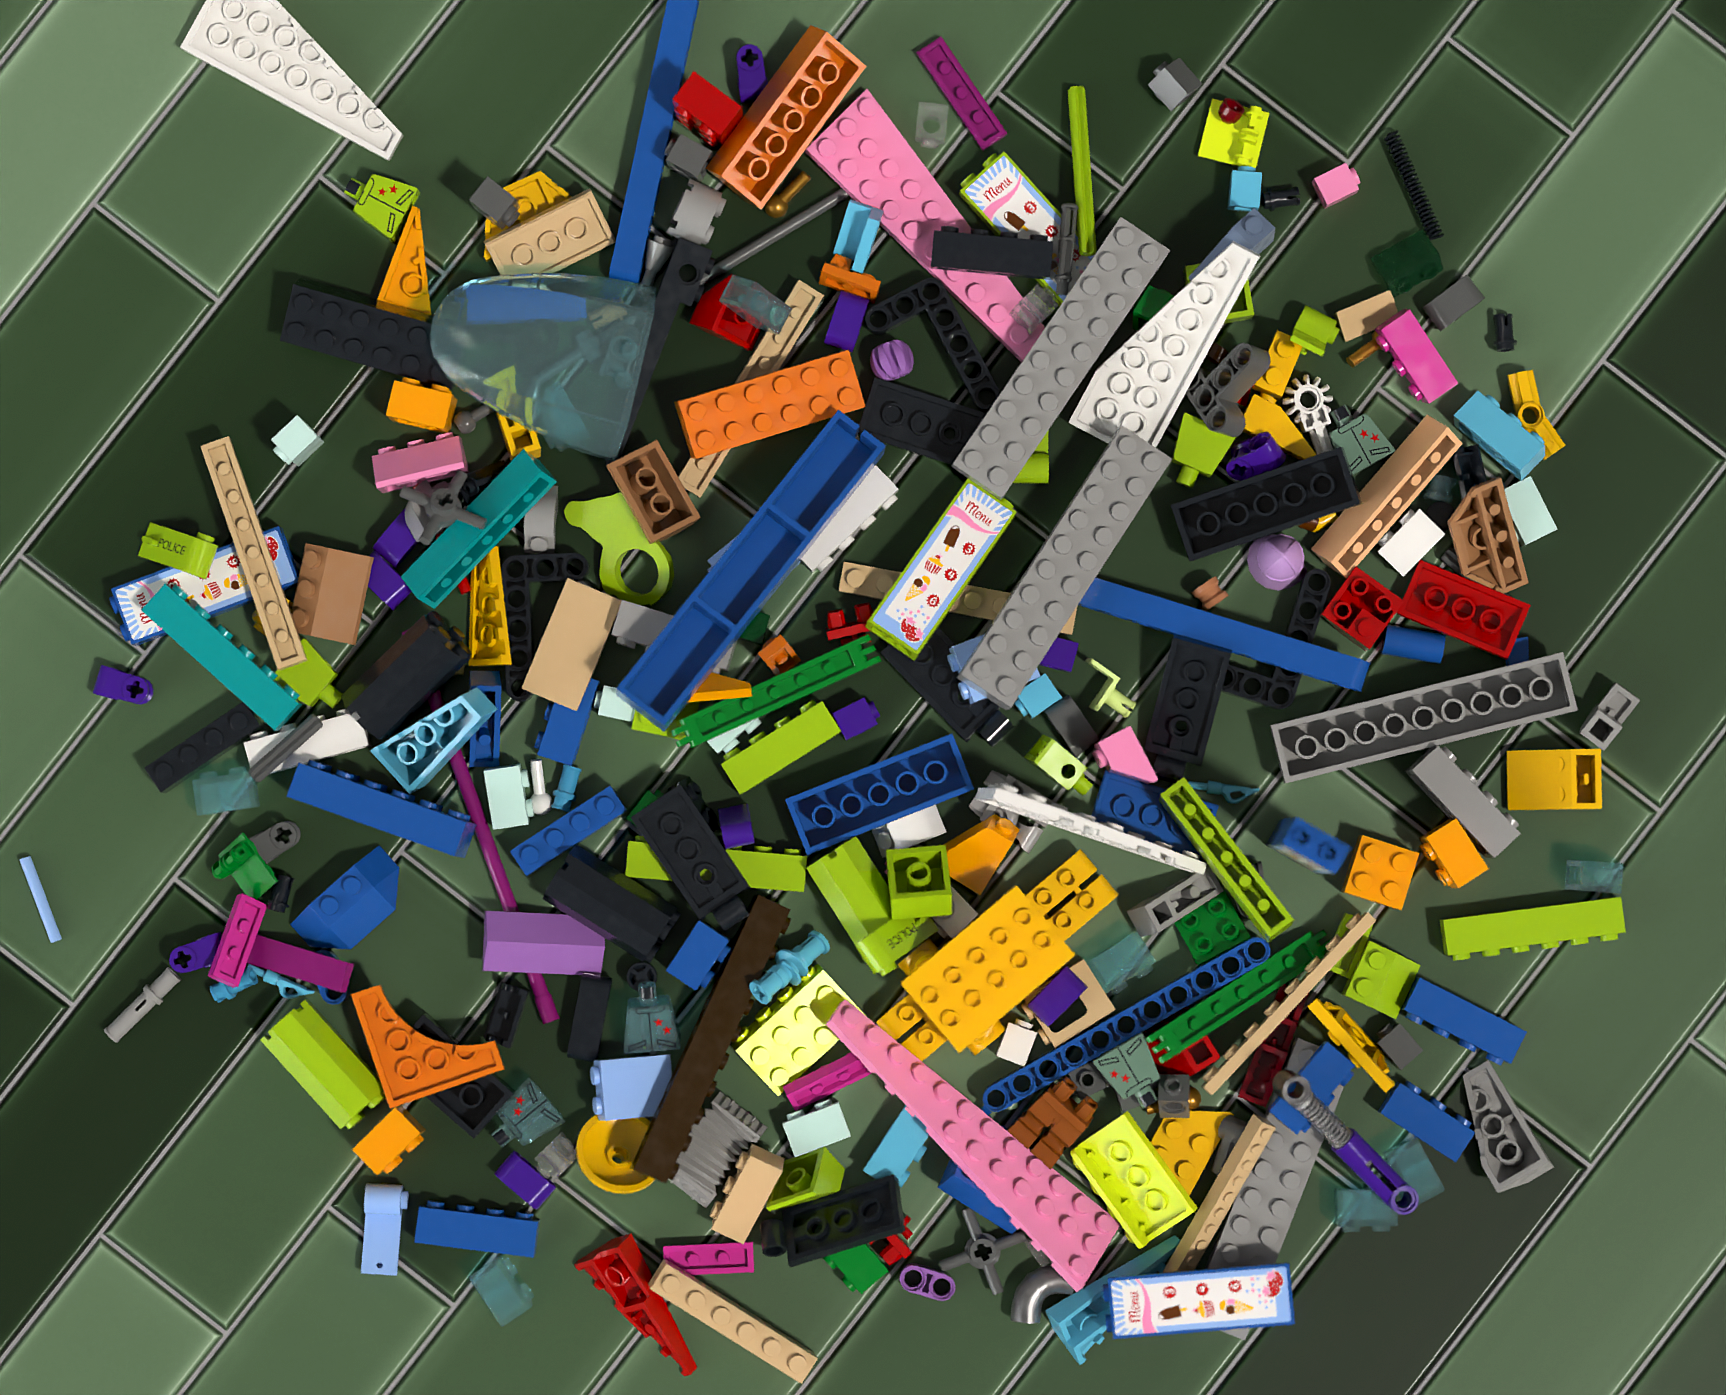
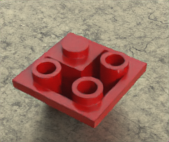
M1356 566L1321 615L1338 632L1366 652L1373 646L1404 603V600Z
M1186 1006L1143 1032V1035L1146 1038L1190 1008ZM1207 1035L1162 1064L1158 1058L1167 1053L1166 1049L1164 1048L1157 1053H1154L1151 1049L1161 1042L1159 1038L1151 1043L1147 1042L1159 1074L1189 1075L1190 1077L1221 1058Z

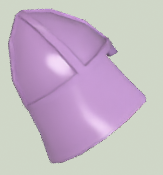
M1272 534L1254 540L1249 548L1247 557L1249 571L1256 582L1265 588L1278 591L1289 589L1299 583L1307 572L1304 565L1303 548L1291 536Z

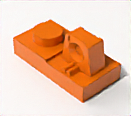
M835 254L830 264L824 263L819 284L840 292L843 290L868 298L870 303H875L881 281L876 280L875 277L868 273L850 272L852 259Z
M781 634L777 638L769 639L758 653L775 676L792 669L801 661Z

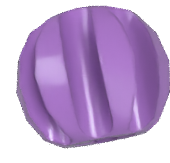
M892 340L875 347L871 352V369L876 377L886 381L906 376L913 368V352L902 340Z

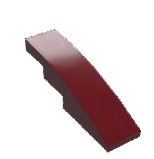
M1285 983L1277 989L1273 1001L1277 1000L1280 1003L1287 995L1284 990L1289 983ZM1309 993L1254 1050L1238 1097L1263 1107L1267 1106L1273 1091V1079L1281 1071L1288 1054L1287 1050L1298 1026V1020Z

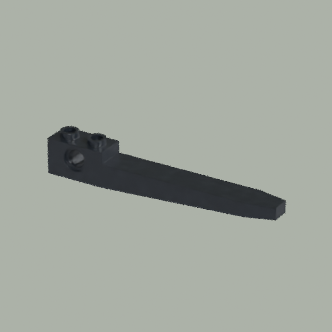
M682 238L677 239L655 297L604 463L605 465L621 458L679 304L683 303L692 306L693 301L699 303L705 286L700 285L704 273L710 274L716 259L711 257L713 250ZM685 264L692 265L696 271L695 278L690 282L683 281L679 276L680 268Z

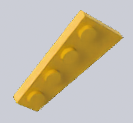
M495 546L471 571L469 649L472 655L468 661V666L512 665L498 546Z

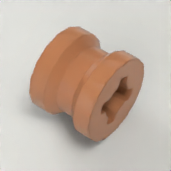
M1216 576L1191 592L1194 598H1199L1203 611L1209 610L1229 596L1225 590H1221L1218 586L1219 580Z

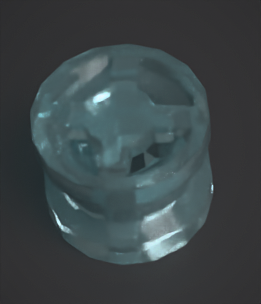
M1435 475L1428 483V490L1424 492L1423 498L1435 502L1452 503L1453 496L1451 491L1456 486L1457 480L1447 476Z

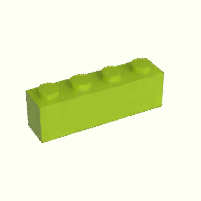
M815 700L810 701L799 709L802 714L791 720L788 715L774 724L776 730L766 736L763 731L749 740L751 746L741 751L737 747L723 756L726 761L721 765L740 795L841 733L823 701L818 704Z

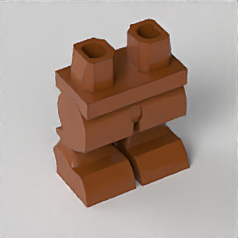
M1068 1077L1063 1078L1056 1084L1052 1082L1030 1104L1027 1111L1022 1112L1008 1129V1132L1028 1149L1038 1138L1043 1128L1050 1126L1049 1131H1046L1036 1141L1030 1151L1050 1170L1066 1147L1069 1148L1089 1126L1093 1119L1092 1116L1098 1107V1104L1088 1096H1085L1079 1104L1074 1101L1070 1096L1075 1092L1077 1086Z

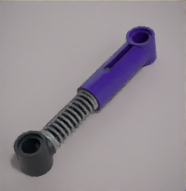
M1289 1069L1282 1070L1276 1074L1272 1083L1275 1094L1286 1101L1291 1107L1299 1110L1301 1114H1304V1118L1311 1121V1125L1318 1128V1132H1321L1322 1135H1325V1139L1332 1142V1150L1366 1183L1386 1206L1402 1215L1410 1214L1416 1209L1419 1202L1417 1191L1353 1128L1345 1126L1313 1094L1307 1079ZM1296 1081L1294 1091L1287 1093L1288 1086ZM1374 1168L1387 1182L1383 1183L1371 1169ZM1403 1191L1404 1194L1402 1199L1396 1202L1395 1199L1397 1194Z

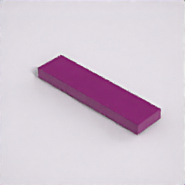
M941 36L916 53L982 151L1007 136V132Z
M258 934L247 961L249 964L343 993L347 991L354 966L352 963Z

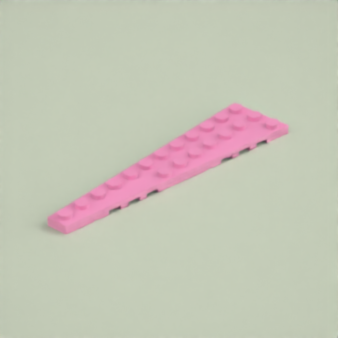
M866 89L805 150V153L855 201L883 210L880 226L934 278L940 280L945 289L1022 363L1045 329L1044 325L1007 276L931 269L934 230L941 231V226H951L959 228V233L970 234L971 227L869 90Z
M844 999L838 1005L826 1025L861 1060V1063L871 1073H876L886 1083L884 1087L891 1095L896 1094L907 1106L905 1110L912 1117L916 1115L927 1127L925 1131L975 1185L985 1192L990 1201L996 1207H1002L1011 1217L1010 1222L1017 1229L1021 1228L1032 1239L1030 1243L1037 1251L1042 1250L1052 1261L1051 1266L1076 1292L1081 1290L1121 1224L1055 1169L1051 1168L1050 1170L1030 1152L1029 1148L1027 1149L1007 1130Z

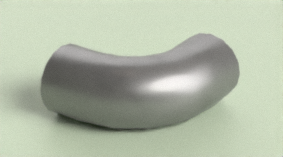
M1051 1265L1039 1267L1027 1274L1016 1288L1011 1305L1010 1320L1019 1323H1040L1041 1307L1046 1297L1051 1294L1073 1295V1288Z

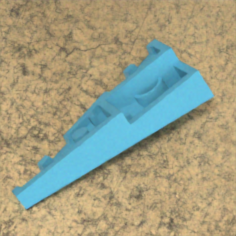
M1177 1236L1170 1237L1045 1310L1053 1330L1078 1364L1081 1365L1087 1360L1084 1355L1094 1343L1100 1345L1105 1339L1102 1334L1106 1331V1314H1111L1110 1302H1104L1103 1284H1108L1109 1277L1154 1274L1157 1271L1162 1273L1166 1267L1165 1262L1174 1253L1181 1241Z

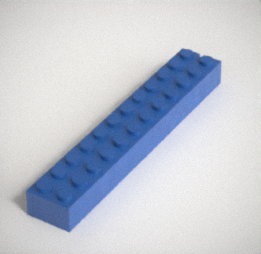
M838 410L616 688V695L663 732L884 455L886 445L866 430L861 433L860 441L856 439L860 426Z

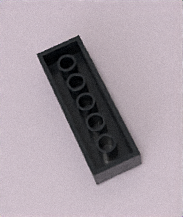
M300 278L293 284L280 341L428 384L444 386L452 390L458 383L472 327Z
M1339 447L1172 504L1171 507L1189 561L1191 562L1363 503L1344 447Z

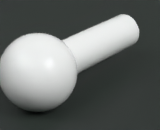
M542 759L530 760L534 794L530 799H532L534 813L545 815L552 809L553 801L551 796L545 792Z

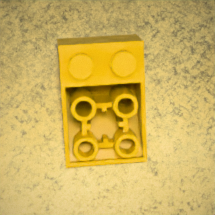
M1601 749L1506 751L1507 810L1602 809Z

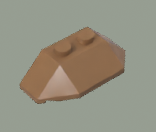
M1495 477L1472 487L1447 521L1461 574L1503 594L1528 584L1501 477Z

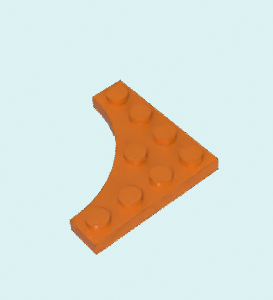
M381 984L351 994L390 1109L505 1069L495 1040L476 1045H456L437 1041L415 1030L391 1006Z

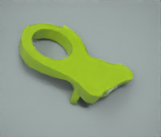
M621 492L589 501H571L567 504L564 513L569 524L582 528L603 547L599 576L602 587L607 595H615L620 600L637 605H652L666 595L672 587L674 579L672 557L660 542L649 543ZM632 549L646 551L653 557L658 567L657 584L652 591L645 594L632 591L626 586L621 577L620 567L622 559Z

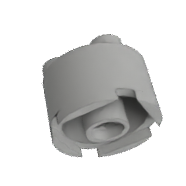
M690 178L687 185L692 188L691 190L686 189L682 193L670 223L675 224V227H668L666 233L697 245H701V243L706 245L715 227L710 225L713 217L718 218L721 215L727 200L722 198V192Z

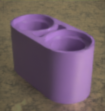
M917 1263L906 1264L900 1272L901 1286L911 1293L938 1301H945L950 1299L955 1292L954 1279L946 1272ZM908 1271H919L922 1276L920 1283L914 1286L907 1284L904 1277ZM944 1278L949 1281L950 1289L944 1294L935 1292L933 1284L937 1279Z

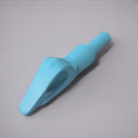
M1209 780L1207 783L1188 781L1193 789L1206 790V794H1222L1226 801L1231 804L1241 802L1260 789L1222 784ZM1239 791L1244 794L1236 799L1231 798L1230 795L1232 792Z
M252 964L248 965V967L255 971L256 975L263 977L264 982L277 985L280 994L286 999L315 992V990L307 989V987L282 977L274 971L268 969L265 971ZM286 987L294 988L298 993L288 994Z

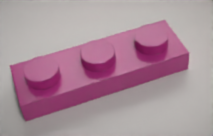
M243 893L237 894L208 977L232 988L239 986L268 905Z
M849 1052L844 1057L793 1080L791 1083L783 1086V1089L794 1110L797 1111L872 1073L861 1063V1060L856 1055Z
M753 1241L744 1242V1244L727 1242L663 1246V1257L690 1275L754 1272Z

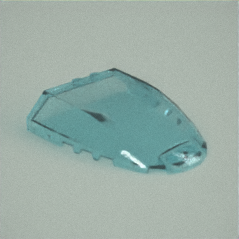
M567 273L510 274L471 280L452 290L435 311L430 331V345L433 357L436 358L446 377L454 385L478 402L484 403L497 411L499 415L521 424L529 431H535L546 436L551 441L602 459L614 461L628 427L655 312L656 287L619 279Z

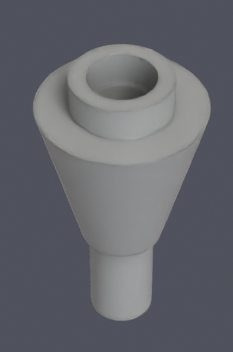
M656 234L654 239L647 238L646 270L640 287L651 291L657 273L660 272L674 250V247L670 246L672 240Z

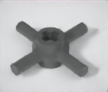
M457 471L448 488L437 489L431 496L405 485L403 486L400 497L425 506L426 514L430 518L419 538L422 544L430 545L439 527H448L455 520L462 521L481 530L484 529L487 519L462 509L461 502L457 497L467 479L465 472Z
M971 1208L961 1210L971 1237L966 1242L964 1252L939 1261L942 1272L970 1263L973 1267L984 1270L992 1295L999 1294L1004 1290L994 1264L998 1261L1001 1250L1027 1241L1024 1232L1019 1230L996 1239L988 1233H982L974 1210ZM983 1243L985 1247L990 1246L991 1251L987 1252L988 1256L986 1258H982L980 1254H974V1251L978 1250L977 1245Z

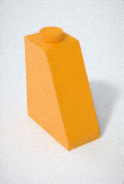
M994 814L943 844L946 845L950 877L981 895L1013 844L1020 829L1014 826L1010 820Z

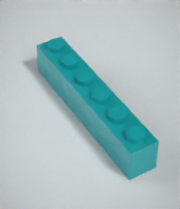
M523 449L465 509L487 519L484 529L481 530L462 521L455 520L409 567L401 578L417 599L435 609L557 481L539 459Z
M164 584L141 611L272 729L279 731L301 707L302 704L297 700L300 695L288 684L282 687L275 680L278 675L266 664L260 667L252 659L256 655L244 644L238 647L230 639L234 635L223 625L214 626L208 620L211 615L202 606L197 604L193 607L186 600L189 595L177 584L173 587Z

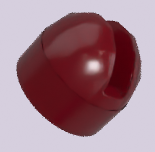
M1225 98L1218 110L1219 117L1226 124L1236 123L1245 112L1243 106L1231 98Z

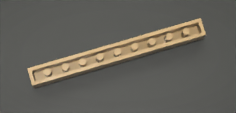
M1255 1114L1252 1115L1162 1273L1195 1270L1276 1129L1268 1119Z

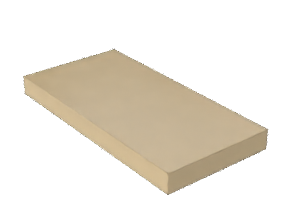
M589 188L485 240L484 244L503 280L515 279L518 280L519 284H530V280L543 279L615 243L616 240Z
M567 578L524 680L522 689L578 711L616 620L622 600Z

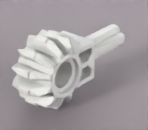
M1304 375L1302 379L1303 386L1297 378H1294L1291 382L1296 390L1290 387L1285 388L1284 392L1292 396V398L1283 399L1282 404L1292 405V408L1288 409L1285 413L1287 416L1294 412L1297 413L1294 422L1299 423L1302 434L1309 432L1315 452L1318 455L1333 450L1326 426L1331 424L1328 414L1331 408L1323 404V402L1333 401V396H1323V393L1330 387L1327 384L1319 389L1317 386L1321 378L1316 377L1313 383L1310 384L1309 375ZM1308 392L1314 396L1315 404L1312 408H1306L1301 404L1300 396L1302 393Z

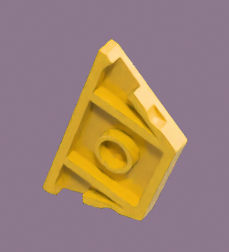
M541 171L503 187V189L516 198L520 206L518 209L520 215L511 227L572 197ZM486 218L485 240L511 227L506 225L501 230ZM485 246L484 258L487 262L492 257Z
M1318 998L1307 1006L1329 1030L1327 1033L1330 1039L1338 1046L1342 1044L1349 1052L1348 1057L1357 1068L1363 1067L1385 1093L1395 1085L1394 1081L1387 1075L1390 1070L1384 1060L1385 1057L1382 1050L1342 1006L1333 1005L1327 1001L1323 1004Z
M1190 1110V1118H1162L1151 1138V1144L1189 1196L1220 1141L1218 1136L1220 1123L1228 1115H1234L1233 1113L1228 1111Z

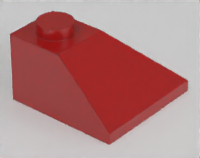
M731 274L701 296L690 324L713 336L752 351L775 297Z

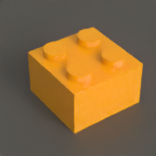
M403 377L402 382L394 380L386 416L394 422L440 433H450L458 400L447 387L432 384L431 389L423 387V384H420L418 380Z
M1457 818L1446 820L1419 838L1422 842L1419 846L1421 852L1428 861L1435 862L1438 867L1435 873L1444 886L1460 888L1489 869Z
M1358 835L1341 892L1396 910H1402L1419 853L1364 835Z
M399 1105L380 1121L352 1150L376 1175L382 1172L389 1174L403 1161L400 1155L405 1150L408 1153L412 1152L424 1140L421 1134L426 1129L402 1105Z

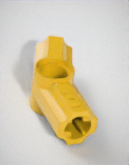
M1533 370L1507 375L1515 412L1514 415L1522 422L1524 429L1529 433L1531 431L1536 432L1544 440V461L1566 445L1546 418L1544 410L1540 405ZM1524 409H1531L1535 412L1536 421L1534 424H1528L1523 420L1522 413Z

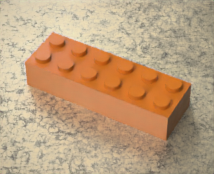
M810 25L705 169L745 202L762 210L861 75L866 65L827 31Z
M842 350L674 402L691 459H698L833 417L838 410L845 414L866 407L849 350Z

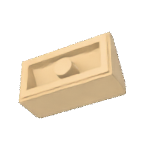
M1388 290L1338 311L1334 314L1344 341L1347 342L1375 330L1376 327L1394 316L1398 311L1393 295Z

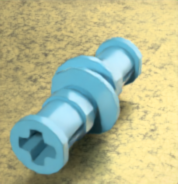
M812 930L808 933V938L800 945L795 946L791 951L786 949L779 950L775 956L776 965L768 969L767 973L758 981L753 980L749 984L753 996L762 1004H768L772 999L771 996L789 983L795 986L801 983L800 976H807L808 967L812 964L813 960L820 954L829 952L830 945L827 939L820 932Z

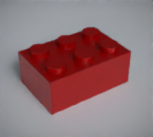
M695 71L692 72L672 99L675 116L677 117L676 121L689 131L692 128L699 131L700 139L713 149L716 145L721 148L743 118L742 106Z

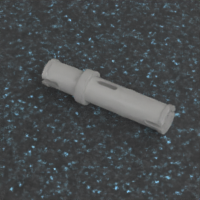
M167 967L151 985L146 984L143 987V992L104 1029V1032L114 1042L118 1043L156 1004L160 1005L164 1001L163 997L181 981L180 977L171 968Z

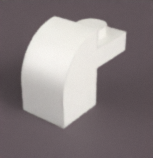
M933 805L873 829L872 833L883 858L886 857V850L909 848L944 834L946 830L936 805Z

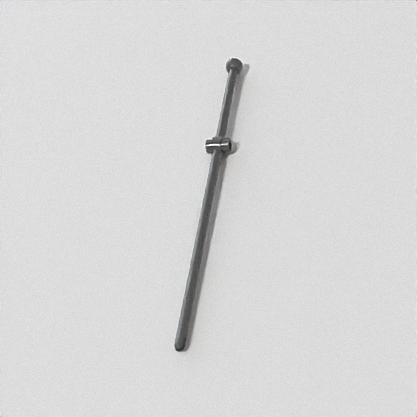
M842 188L713 265L709 275L704 273L700 285H705L849 198L850 195ZM654 302L597 336H593L590 330L580 333L574 338L578 345L576 349L519 382L523 394L582 358H586L589 364L602 359L605 356L601 350L602 346L613 339L621 326L632 325L635 327L650 317ZM491 399L470 413L469 411L457 413L453 421L462 434L472 432L476 427L477 421L494 412L493 400Z

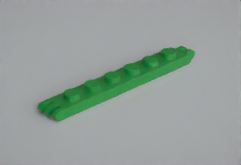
M870 635L858 638L751 687L752 697L725 699L679 721L681 726L671 731L673 737L681 733L686 735L685 738L676 742L678 748L688 743L691 748H694L880 663V656H875L870 660L866 657V655L877 651L874 645L865 649L861 646L872 640Z
M1323 929L1315 935L1312 930L1270 956L1264 963L1239 976L1147 1036L1145 1039L1148 1043L1155 1041L1157 1038L1161 1041L1151 1048L1154 1053L1164 1048L1167 1053L1158 1058L1160 1063L1162 1064L1304 972L1305 967L1316 956L1321 959L1326 954L1325 946L1330 941L1328 940L1321 945L1318 941L1327 935L1325 930Z

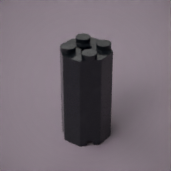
M434 610L428 615H423L341 695L346 709L351 715L355 711L358 713L360 718L357 722L366 731L378 739H383L384 737L388 739L471 659L472 653L463 643V640L466 638L465 635L456 626L450 628V626L445 624L443 618Z
M575 845L564 860L566 862L555 874L542 899L642 962L647 961L650 963L657 951L662 947L668 937V933L674 927L681 913L676 911L677 907L578 845Z

